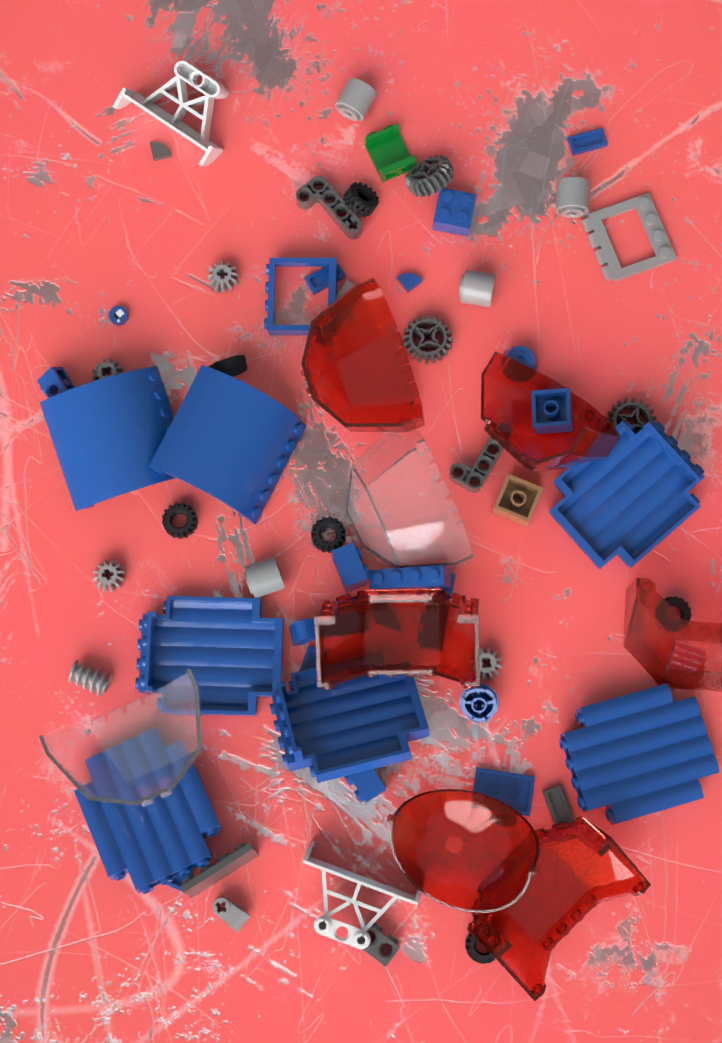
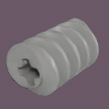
M77 659L71 667L69 683L75 682L78 687L83 684L84 690L90 687L91 693L97 691V696H102L109 688L113 675L106 679V672L100 676V669H97L93 673V666L90 665L85 669V662L78 666L79 660Z

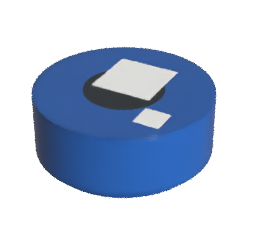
M122 306L113 307L109 311L110 321L117 326L125 324L128 320L126 309Z

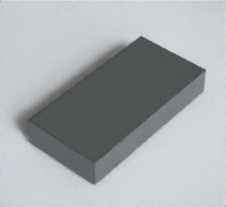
M561 785L542 791L555 829L575 822Z

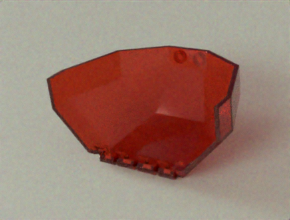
M374 278L355 284L311 320L301 362L303 370L300 372L303 380L307 381L308 388H306L309 399L314 400L350 432H408L425 426L423 405L416 382L409 384L415 378L411 366H403L409 363L405 348L397 349L403 346L400 332H396L398 329L396 321L380 285Z
M495 351L481 374V419L486 422L484 427L486 433L505 448L523 467L536 473L568 468L608 457L620 439V434L609 419L572 391L573 432L535 434L532 427L531 391L566 387L525 364Z

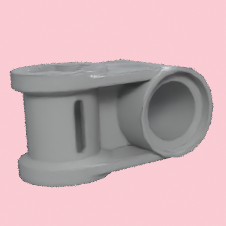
M225 897L217 898L212 905L213 912L238 933L251 917L246 911ZM224 901L227 910L219 912L217 910L219 907L217 902L222 903Z

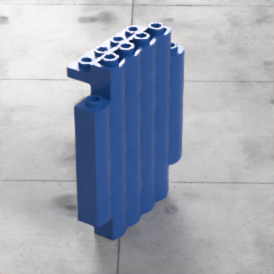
M622 420L553 481L555 487L565 497L550 509L548 513L599 570L616 555L630 569L701 507L698 504L700 500L693 493L690 495L688 491L705 477L703 475L704 470L698 464L694 465L691 462L689 453L684 449L680 450L677 446V440L672 435L668 436L664 432L665 428L659 421L655 422L652 420L648 422L635 435L633 426L629 422L625 424Z
M167 596V601L163 602V613H166V615H158L156 612L143 614L142 619H139V631H142L141 639H138L137 647L141 652L140 658H137L136 668L139 670V678L136 677L135 688L138 689L140 694L162 695V698H158V709L161 710L162 714L256 717L257 697L272 698V695H275V692L278 691L277 684L281 683L284 620L283 618H261L260 598Z
M382 651L290 673L292 681L288 682L290 691H286L285 682L278 683V691L275 692V695H272L273 703L269 704L272 715L277 717V720L273 721L276 732L280 731L281 737H278L279 747L285 750V754L282 755L284 767L288 766L289 771L310 767L312 778L316 777L317 783L411 760L408 742L430 736L428 723L409 661L386 667Z
M667 683L576 709L575 719L581 728L565 732L560 735L559 739L560 747L566 755V767L568 770L570 769L572 774V786L577 790L578 806L582 808L583 812L606 806L605 815L611 825L702 799L704 794L698 779L719 773L718 763L713 754L712 744L707 735L706 726L695 696L673 702Z
M154 728L84 761L92 783L83 785L74 790L106 873L111 880H121L129 873L135 890L139 894H147L153 891V887L159 884L166 885L172 882V878L178 875L180 877L185 876L191 872V869L197 866L202 868L210 863L209 861L213 859L212 856L214 855L204 837L217 835L222 826L184 740L166 748L160 732L157 728Z

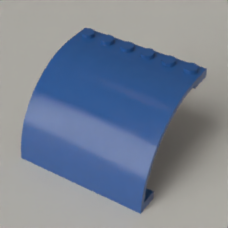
M201 365L149 466L161 475L169 474L206 492L240 513L250 523L256 525L304 432L306 424L285 406L258 389L223 372Z
M157 366L102 378L64 391L40 402L75 511L95 506L94 504L134 490L177 479L169 474L161 475L149 466L174 419Z

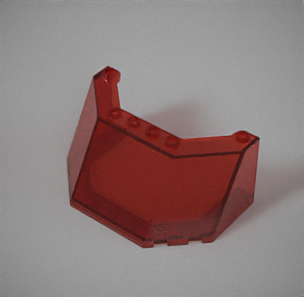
M636 578L627 587L625 592L623 647L631 653L640 666L651 675L658 685L667 683L670 689L722 692V623L682 620L657 593L656 585L652 580Z
M418 589L362 590L357 592V596L351 597V594L336 597V601L330 602L329 599L320 601L314 617L317 687L331 690L338 683L365 675L367 677H376L378 674H385L387 677H395L397 674H405L407 677H414L417 674H425L428 677L437 675L460 682L466 689L480 686L479 599L470 598V600H466V595L458 593L447 595L446 590Z
M580 816L571 823L564 821L552 825L551 829L548 830L543 828L535 830L479 886L478 893L480 896L474 903L472 910L473 921L469 923L467 930L513 980L536 1001L545 993L546 983L544 980L551 950L555 948L556 944L563 937L567 936L570 930L578 922L582 921L584 916L592 908L596 907L598 903L627 895H643L651 884L610 835L585 817Z

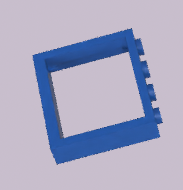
M269 258V264H266V275H269V282L265 283V292L268 293V300H265V311H268V318L264 319V329H267L269 335H336L337 258ZM276 267H329L327 325H274Z

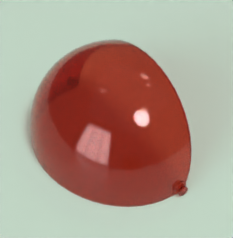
M459 789L428 791L408 799L393 815L389 814L387 817V822L390 823L389 841L391 851L397 865L416 888L431 899L447 907L471 913H490L505 909L516 903L528 889L533 877H538L540 869L537 868L540 844L532 825L514 808L488 795Z

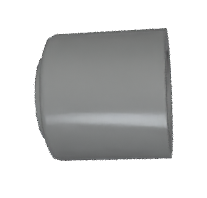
M348 78L335 103V107L347 119L363 121L377 93L364 81Z
M567 177L558 180L556 184V212L567 218H578L589 213L590 182L580 177Z
M466 269L465 274H462L459 288L460 302L490 308L496 274Z
M274 556L244 567L247 585L250 593L254 594L255 598L285 589Z

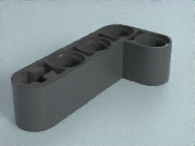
M316 176L297 190L296 202L299 208L308 209L318 202L348 238L357 239L362 233L360 219L352 213L351 209L347 208L348 205L344 204L343 199L325 178ZM317 185L323 186V188L320 190H317L314 187ZM307 196L308 200L303 201L300 198ZM327 199L335 200L333 203L326 202ZM340 212L346 213L344 217H340L337 214Z
M507 424L497 425L472 469L462 463H455L449 471L450 480L469 492L476 493L480 491L509 441L511 435L510 427ZM503 431L505 435L502 436L499 442L497 441L499 433ZM495 447L498 452L492 454L488 451V448ZM486 463L489 466V468L487 470L480 469L479 464ZM461 470L463 475L456 477L453 475V471ZM477 479L480 484L472 486L469 481Z

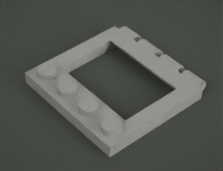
M649 193L589 213L587 218L581 221L586 233L593 232L588 235L593 250L600 248L594 253L600 266L607 265L601 268L606 281L612 279L613 282H617L671 263L677 259ZM636 209L656 256L621 268L602 221Z

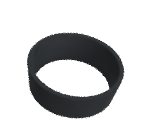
M245 355L232 356L208 366L232 377L248 369Z

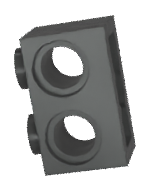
M374 923L367 931H373L376 938L368 947L362 950L387 967L400 948L397 945L399 940L391 934L385 936L381 933L383 928ZM384 943H388L392 947V951L388 955H384L380 951V947Z

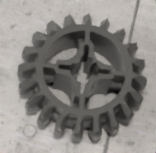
M443 155L429 156V158L423 159L421 162L413 165L412 169L408 170V174L405 175V182L409 192L416 197L420 196L422 198L426 195L429 197L433 193L436 194V192L442 191L441 189L447 187V183H450L454 177L453 166L450 160Z
M421 314L420 320L414 317L413 323L409 322L407 324L408 328L404 329L406 335L402 336V340L406 342L403 343V347L407 348V354L412 353L411 359L418 357V363L424 359L426 365L428 360L435 364L436 358L441 361L443 359L442 355L447 356V350L452 348L450 345L453 343V338L450 337L452 336V331H447L449 329L448 324L443 326L444 319L439 322L437 321V315L434 319H431V315L428 314L427 319H424V316ZM423 327H431L430 330H424V329H422V328H423ZM438 331L443 338L442 345L435 338ZM414 333L420 340L418 347L415 346L412 340ZM431 337V341L424 342V338ZM430 348L434 351L425 352L424 350Z
M635 397L632 398L631 402H629L628 398H625L624 404L619 400L617 406L612 405V411H608L607 415L609 417L605 420L608 423L606 430H612L616 427V420L619 423L623 420L626 424L634 416L632 426L635 431L639 432L644 426V422L638 418L639 413L645 419L646 424L652 420L656 421L657 417L651 416L654 413V409L647 410L649 404L647 403L643 406V400L640 399L636 403ZM625 410H634L630 415L619 414Z

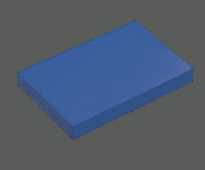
M476 767L471 807L530 816L535 776Z

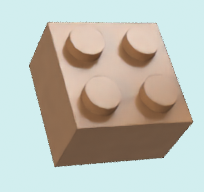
M508 473L492 513L527 527L543 487Z

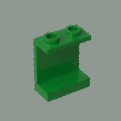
M398 124L388 125L383 130L377 133L371 132L364 138V145L382 183L407 173L408 170L412 169L413 165H416L414 156H410L399 134Z

